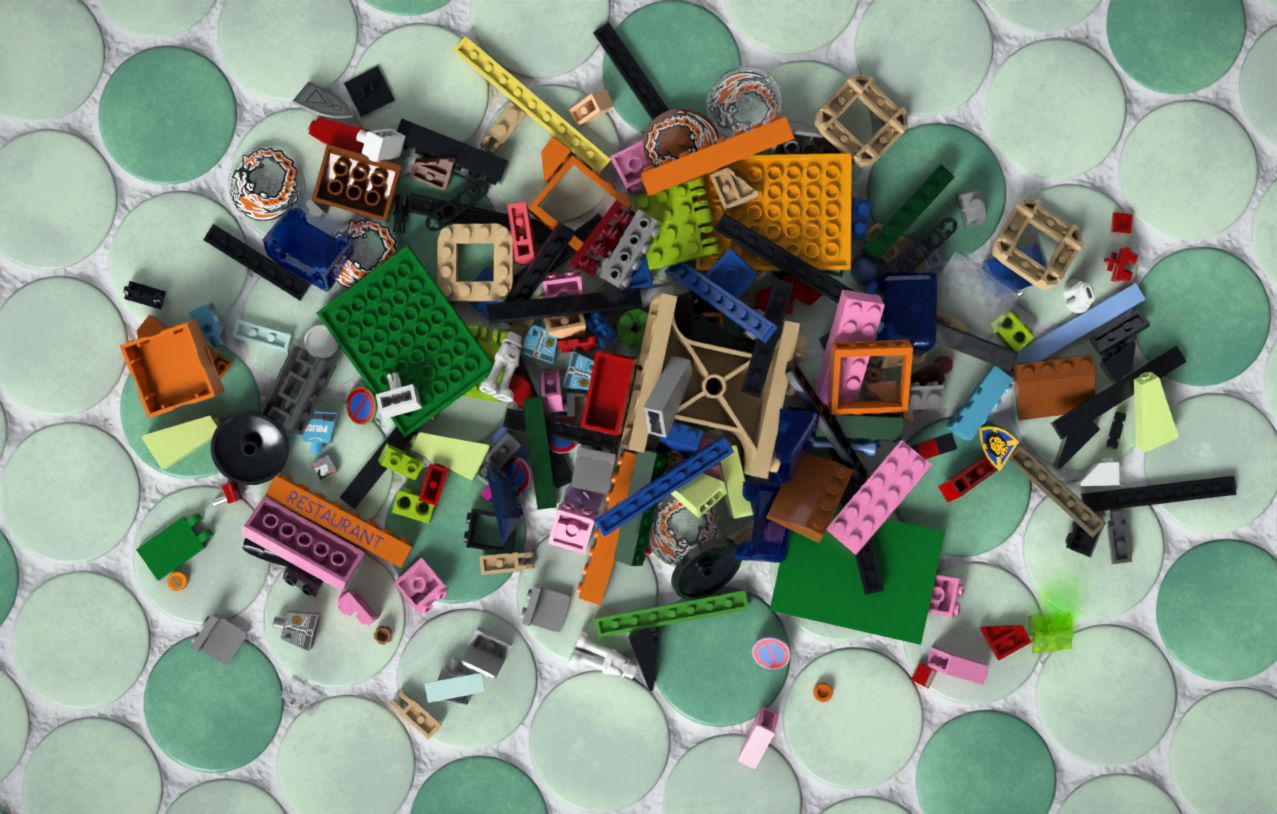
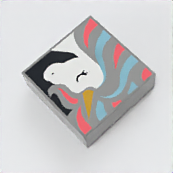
M329 454L311 463L320 480L338 472Z

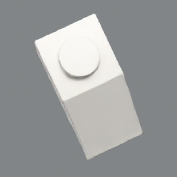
M1102 458L1101 462H1095L1077 481V486L1120 485L1119 462H1113V458Z

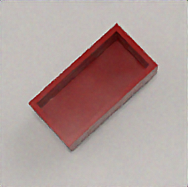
M602 349L596 351L581 427L617 436L622 433L637 357Z

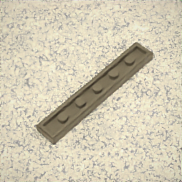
M1021 444L1013 451L1008 460L1092 538L1107 524Z

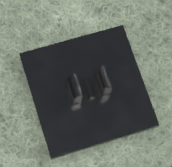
M378 66L344 83L360 117L395 101Z

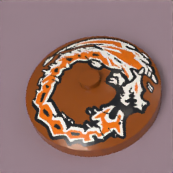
M684 108L672 109L657 116L648 126L643 139L644 157L648 166L653 165L656 168L661 166V161L672 158V161L680 158L679 154L690 151L692 154L698 151L697 147L708 143L709 147L715 145V140L719 139V134L710 119L702 113ZM706 174L698 176L683 183L696 181L705 176Z

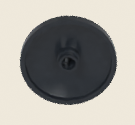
M255 410L239 411L227 416L216 427L211 440V456L217 469L229 480L243 485H259L272 480L275 475L282 471L289 455V440L282 425L272 416Z
M725 537L710 539L697 545L676 565L671 577V585L680 598L685 600H698L712 595L723 588L737 573L742 562V551L736 542Z

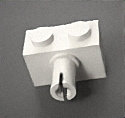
M392 129L368 132L360 130L358 132L357 141L364 143L362 154L368 156L369 160L380 162V160H391L392 158L400 157L405 135Z
M393 373V377L391 374L387 375L390 391L376 394L379 413L385 419L422 408L418 390L413 384L402 387L399 373Z

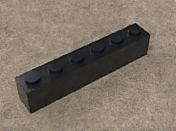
M401 119L396 131L405 135L402 147L404 150L411 148L415 150V154L421 157L428 155L433 158H455L454 170H466L468 175L477 179L479 176L484 177L487 183L495 186L497 183L501 185L510 165V162L506 159L405 119Z

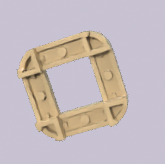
M853 75L824 103L818 111L814 123L819 132L842 154L852 153L853 164L859 168H865L873 165L907 130V111L903 106L901 109L897 107L874 85V78L871 76ZM857 98L885 123L865 146L837 120Z
M1038 199L1034 201L1022 200L1012 210L993 242L992 255L1036 287L1047 291L1055 287L1065 277V273L1078 251L1083 247L1084 242L1078 232L1079 227L1075 223L1069 226L1041 207L1042 201ZM1028 222L1059 243L1046 267L1015 248L1016 242Z
M453 224L443 228L437 243V285L447 299L455 302H500L506 299L516 284L514 282V248L511 231L500 224ZM494 244V281L458 282V245Z

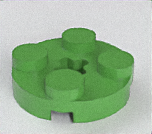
M629 309L620 316L616 323V333L625 345L630 347L642 346L648 313L640 309ZM633 323H637L640 326L638 333L630 330V327H633Z

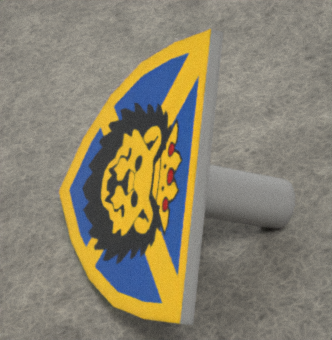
M987 426L979 428L980 441L987 458L1001 471L1020 441L1007 430L999 427Z

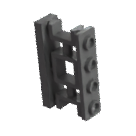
M293 345L260 412L266 413L276 420L280 414L284 415L287 418L283 427L303 435L337 366L319 357H316L314 363L311 364L306 361L309 356L307 350ZM303 364L304 366L300 374H297L300 365ZM312 369V370H314V372H313V374H312L310 380H308V379H306V378H307V376H308L310 370ZM298 379L304 382L295 399L289 395ZM285 398V399H287V401H286V403H285L283 409H281V408H279V407H280V405H281L283 399ZM293 404H296L297 406L293 414H290L289 412Z

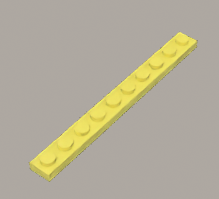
M465 36L453 49L454 53L573 154L585 161L591 169L596 170L600 174L610 163L611 159L469 38Z

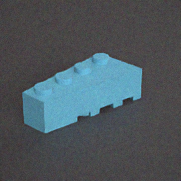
M996 365L991 366L946 427L964 441H971L981 425L989 418L992 409L999 405L1001 396L1011 389L1013 378Z

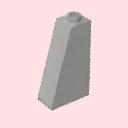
M672 356L646 401L644 413L649 434L667 438L692 376L690 360Z

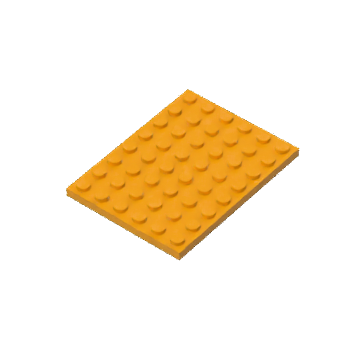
M852 153L752 155L711 171L702 177L704 178L705 186L698 189L705 188L707 193L697 196V202L708 200L709 205L698 208L697 211L710 208L713 222L699 226L700 228L714 226L715 228L721 216L725 213L821 271L851 270ZM728 167L759 193V197L725 211L710 175ZM715 230L711 233L701 234L702 240L716 237L717 243L704 247L718 245L720 253L696 259V271H709L731 247L755 271H782Z

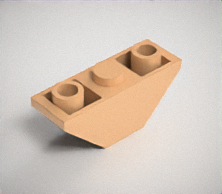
M896 381L866 384L863 387L867 390L865 393L872 399L878 398L880 401L900 400L901 385ZM913 410L903 412V423L914 420Z

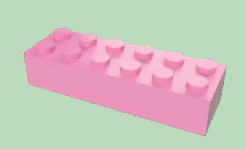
M842 290L814 389L824 406H827L831 342L874 341L885 306L878 295ZM870 356L841 357L838 403L857 402Z
M901 440L830 523L827 531L857 555L932 465Z
M265 496L243 527L242 536L342 592L360 566L365 554L360 549Z

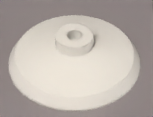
M316 325L310 328L304 337V346L307 352L313 357L321 359L333 355L339 345L325 325Z

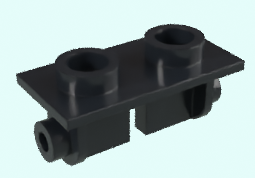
M129 281L128 286H125L123 293H125L124 299L160 310L162 309L167 292Z

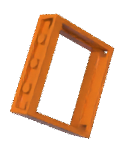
M572 155L532 202L528 210L529 213L553 231L558 222L542 210L539 205L573 166L615 200L630 209L632 208V203L626 194H619L611 182L603 181L601 179L602 176L596 170L592 169L591 171L587 168L585 161L579 157L576 159ZM573 236L568 244L578 251L583 242L576 236Z
M909 340L831 342L827 402L831 415H863L864 413L880 415L882 413L900 414L901 412H908L913 347ZM903 355L900 400L838 403L841 357Z

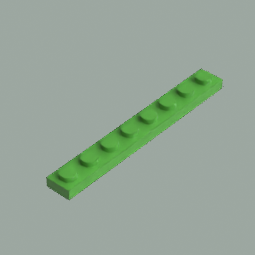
M746 590L594 619L599 638L748 610L749 606Z

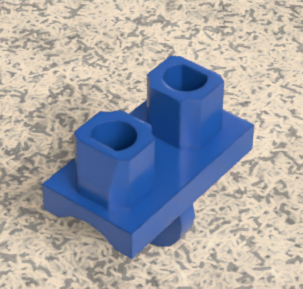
M602 312L592 313L584 319L586 326L603 348L619 337Z

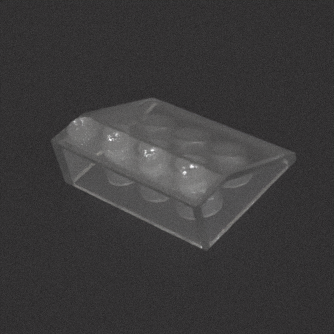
M956 251L945 266L929 296L935 297L938 307L984 339L992 341L1024 294L961 251Z

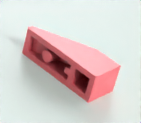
M527 202L509 204L507 207L515 261L520 265L530 264L538 251Z

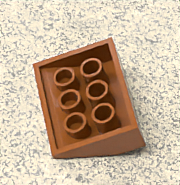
M327 144L312 201L389 222L395 203L402 166L383 160L374 162L369 160V157Z
M1091 354L1014 363L1012 366L1019 421L1064 415L1095 396L1094 358Z
M797 452L766 518L819 543L827 530L854 470L836 461Z

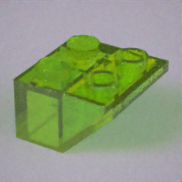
M1058 611L1028 615L1032 653L1071 649L1073 625L1070 612Z

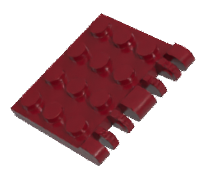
M616 200L569 264L594 277L598 272L596 267L600 268L602 266L599 261L600 257H609L608 251L613 252L620 241L618 238L624 234V231L621 229L624 225L626 227L629 226L636 213Z

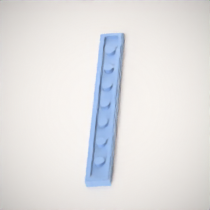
M1136 283L1130 285L1019 350L1018 357L1014 363L1046 358L1144 301L1145 297ZM1011 368L1009 372L1012 376H1014L1013 368Z

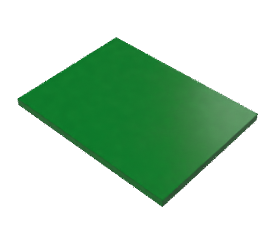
M406 245L316 312L375 397L376 394L390 391L387 375L391 374L393 377V373H399L402 387L411 384L416 387L422 408L390 417L404 437L409 436L487 379L494 366L492 360L410 245Z
M836 508L830 523L842 511V508ZM887 519L871 537L884 591L865 595L855 554L827 530L821 541L817 543L787 528L769 611L921 645L945 531Z

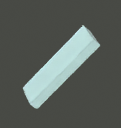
M237 319L232 337L288 353L293 334Z
M480 672L424 684L428 703L486 691L483 674Z

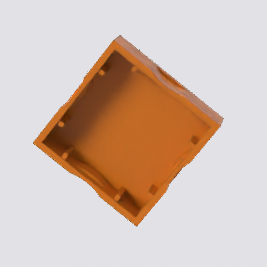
M197 318L119 345L129 371L136 381L138 394L148 418L171 411L184 404H193L217 396L225 391Z

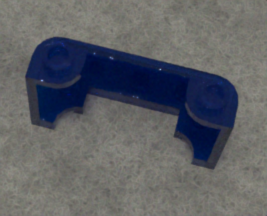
M289 206L262 239L266 254L277 264L321 290L329 292L354 249L353 241L345 235L338 236L337 239L308 223L303 210Z
M928 272L883 273L878 278L877 284L880 291L885 293L884 329L877 334L876 341L909 340L913 347V354L923 355L934 348L936 343L937 275Z
M780 408L778 433L774 447L776 448L775 457L779 459L780 466L776 473L772 472L771 481L783 485L792 480L814 446L819 422V415L817 413Z
M743 481L742 495L744 499L749 502H755L756 506L752 541H742L737 545L735 559L781 563L786 559L790 529L766 518L781 486Z

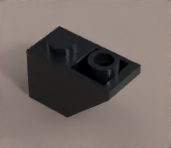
M1124 341L1117 346L1118 350L1113 354L1109 352L1101 358L1102 362L1098 365L1112 383L1118 382L1132 371L1136 347L1134 341Z

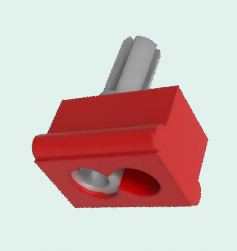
M230 482L223 485L222 489L225 495L214 499L213 502H217L214 503L217 506L225 502L230 504L241 500L242 496L237 483Z

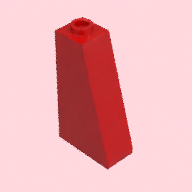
M320 117L316 121L313 120L308 128L310 130L308 134L321 143L362 154L364 143L357 141V134L360 130L370 131Z

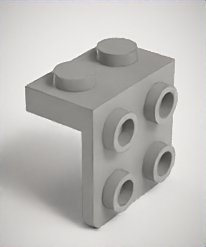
M583 445L582 448L578 447L571 486L577 489L607 494L610 488L616 454H612L613 451L608 449L596 451L594 447Z
M534 585L533 590H528L526 600L529 603L527 608L523 607L520 617L524 619L522 624L527 626L535 625L554 632H560L570 602V596Z
M215 613L205 618L202 623L203 629L200 633L197 632L191 640L193 643L191 649L196 652L202 650L222 664L228 665L247 637V633Z
M478 626L461 663L469 669H474L487 677L496 679L513 642Z

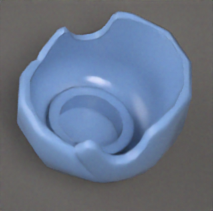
M859 255L851 262L850 274L861 284L875 282L881 273L879 262L877 261L874 264L866 255Z

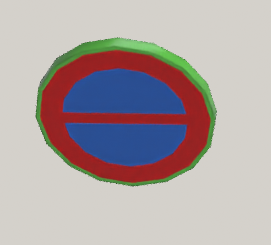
M357 387L348 394L346 410L352 422L357 425H366L371 423L376 416V397L366 387Z

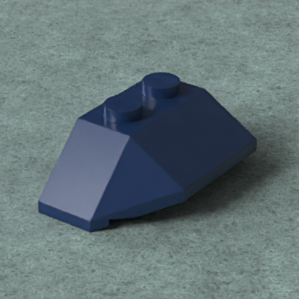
M487 466L485 467L503 545L508 542L521 521L520 516L524 514L522 505L517 504L516 497L519 496L517 485L513 486L512 480Z

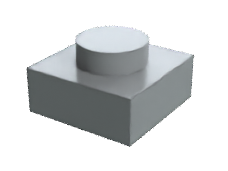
M311 198L305 203L308 207V213L314 218L323 219L327 215Z

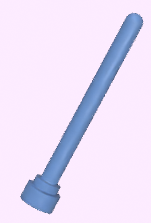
M796 438L784 439V444L787 446L834 449L830 441ZM868 441L864 444L849 443L854 451H864L868 456H876L877 441Z

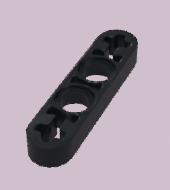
M482 179L474 181L430 214L425 221L426 227L432 232H438L489 193L487 182ZM478 184L481 186L485 185L483 188L484 192H477L475 194L477 198L474 200L472 194L468 191L472 189V192H475ZM468 195L471 199L470 203L462 205L460 203L461 196ZM448 206H452L455 209V214L451 217L446 216L444 213ZM441 212L442 216L447 221L443 222V220L441 219L437 223L439 225L437 228H435L434 226L430 227V220L439 219L440 216L437 214Z
M951 217L941 220L899 259L897 270L901 274H909L914 271L955 233L958 227L956 220ZM944 222H951L953 224L951 226L952 231L950 229L946 230L943 233L946 235L944 238L942 233L936 229L939 228L941 231L946 226ZM931 234L938 235V244L933 245L929 242ZM917 247L924 248L925 256L923 258L915 255ZM911 254L912 258L918 263L915 264L913 261L909 265L910 270H903L901 268L903 266L902 261H909L911 257L908 255Z

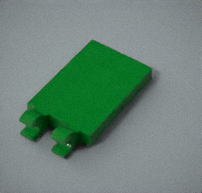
M199 513L193 515L188 520L185 516L181 517L136 549L158 581L206 548L204 542L214 536L210 529L205 530L199 536L193 529L194 525L203 520Z

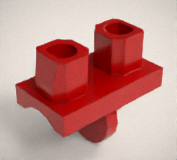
M1124 246V248H1120L1118 257L1117 253L1112 252L1110 258H1104L1103 262L1108 264L1107 271H1113L1110 281L1115 283L1131 281L1133 272L1125 270V264L1135 265L1138 254L1130 251L1129 247Z

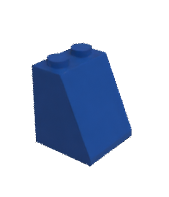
M673 422L667 438L660 436L656 450L664 453L672 450L678 451L683 455L682 461L697 452L703 431Z

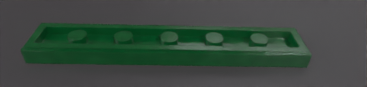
M542 396L523 398L537 510L556 508Z

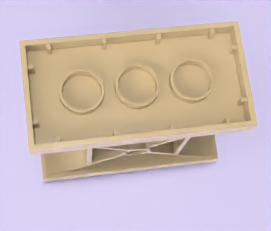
M665 293L652 296L637 364H641L643 370L639 371L637 367L620 447L644 453L649 435L644 405L672 356L685 358L691 361L692 376L675 420L730 432L737 438L742 449L741 466L743 474L768 479L769 471L776 473L781 462L782 451L781 449L774 448L777 433L785 434L789 424L790 412L782 410L785 395L793 396L795 393V388L785 375L787 362L793 360L794 356L801 357L805 349L806 334L799 333L800 324L786 320L783 321L762 394L758 398L741 392L752 354L687 339L679 332L674 319L677 296ZM708 380L712 383V389L709 393L705 387Z

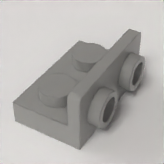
M919 382L910 383L908 410L943 409L942 389H944V385H938V382H927V386H920Z

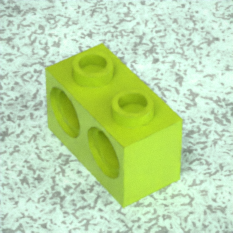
M1006 309L988 326L1009 349L1018 352L1034 338L1031 334L1033 332L1029 326L1023 325L1018 320L1020 317L1014 310ZM1003 318H1008L1010 320V326L1008 328L1003 327ZM1016 332H1020L1023 335L1021 342L1015 340Z
M387 443L378 459L380 465L415 481L424 465L420 458Z
M405 487L404 490H398L392 513L431 523L436 506L428 504L429 511L423 513L419 508L422 501H418L420 495L414 494L415 490ZM403 497L410 499L411 504L409 507H404L401 504Z

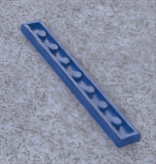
M685 262L669 266L665 270L667 275L764 343L767 342L778 328L775 324Z
M722 435L594 518L593 521L604 537L734 453L726 437Z

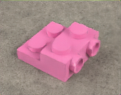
M643 140L610 156L627 193H639L643 189L642 186H644L640 174L644 173L642 169L648 167V164L644 157Z
M574 269L567 270L562 275H557V272L547 273L542 281L545 298L583 294L581 274Z
M565 502L564 504H559L548 543L585 554L594 525L593 519L596 518V514L589 508H582V510L574 508L575 506L572 503Z
M422 557L393 583L414 610L420 614L429 612L433 608L432 603L437 599H443L447 595L446 590L449 589L443 579L435 573Z
M936 575L928 612L955 618L956 614L959 615L961 610V603H958L959 595H963L965 588L962 580Z
M347 589L336 597L339 610L344 615L348 614L349 617L357 613L356 617L363 625L367 624L369 626L379 618L355 589L351 591Z

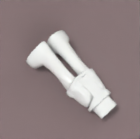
M1071 279L1063 287L1062 294L1064 298L1075 296L1074 299L1066 303L1070 311L1076 314H1083L1088 311L1090 304L1095 300V291L1092 285L1079 279Z
M508 332L507 338L503 339L502 345L495 355L494 366L487 380L483 381L480 385L482 392L493 395L494 398L499 400L513 401L514 393L509 389V384L516 367L519 366L520 349L522 348L520 344L521 336ZM504 365L505 369L503 375L501 377L499 385H497L498 377Z
M584 631L580 632L575 647L605 657L604 661L574 648L568 665L571 666L585 663L602 670L606 675H621L623 678L627 676L631 679L638 664L631 662L630 658H626L618 653L616 649L611 650L592 642L588 638V633Z

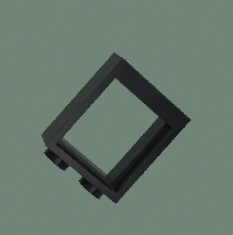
M474 508L471 512L467 513L466 523L469 524V530L465 531L463 541L467 543V548L513 553L516 529L505 544V547L475 543L473 539L477 514L496 517L495 511Z

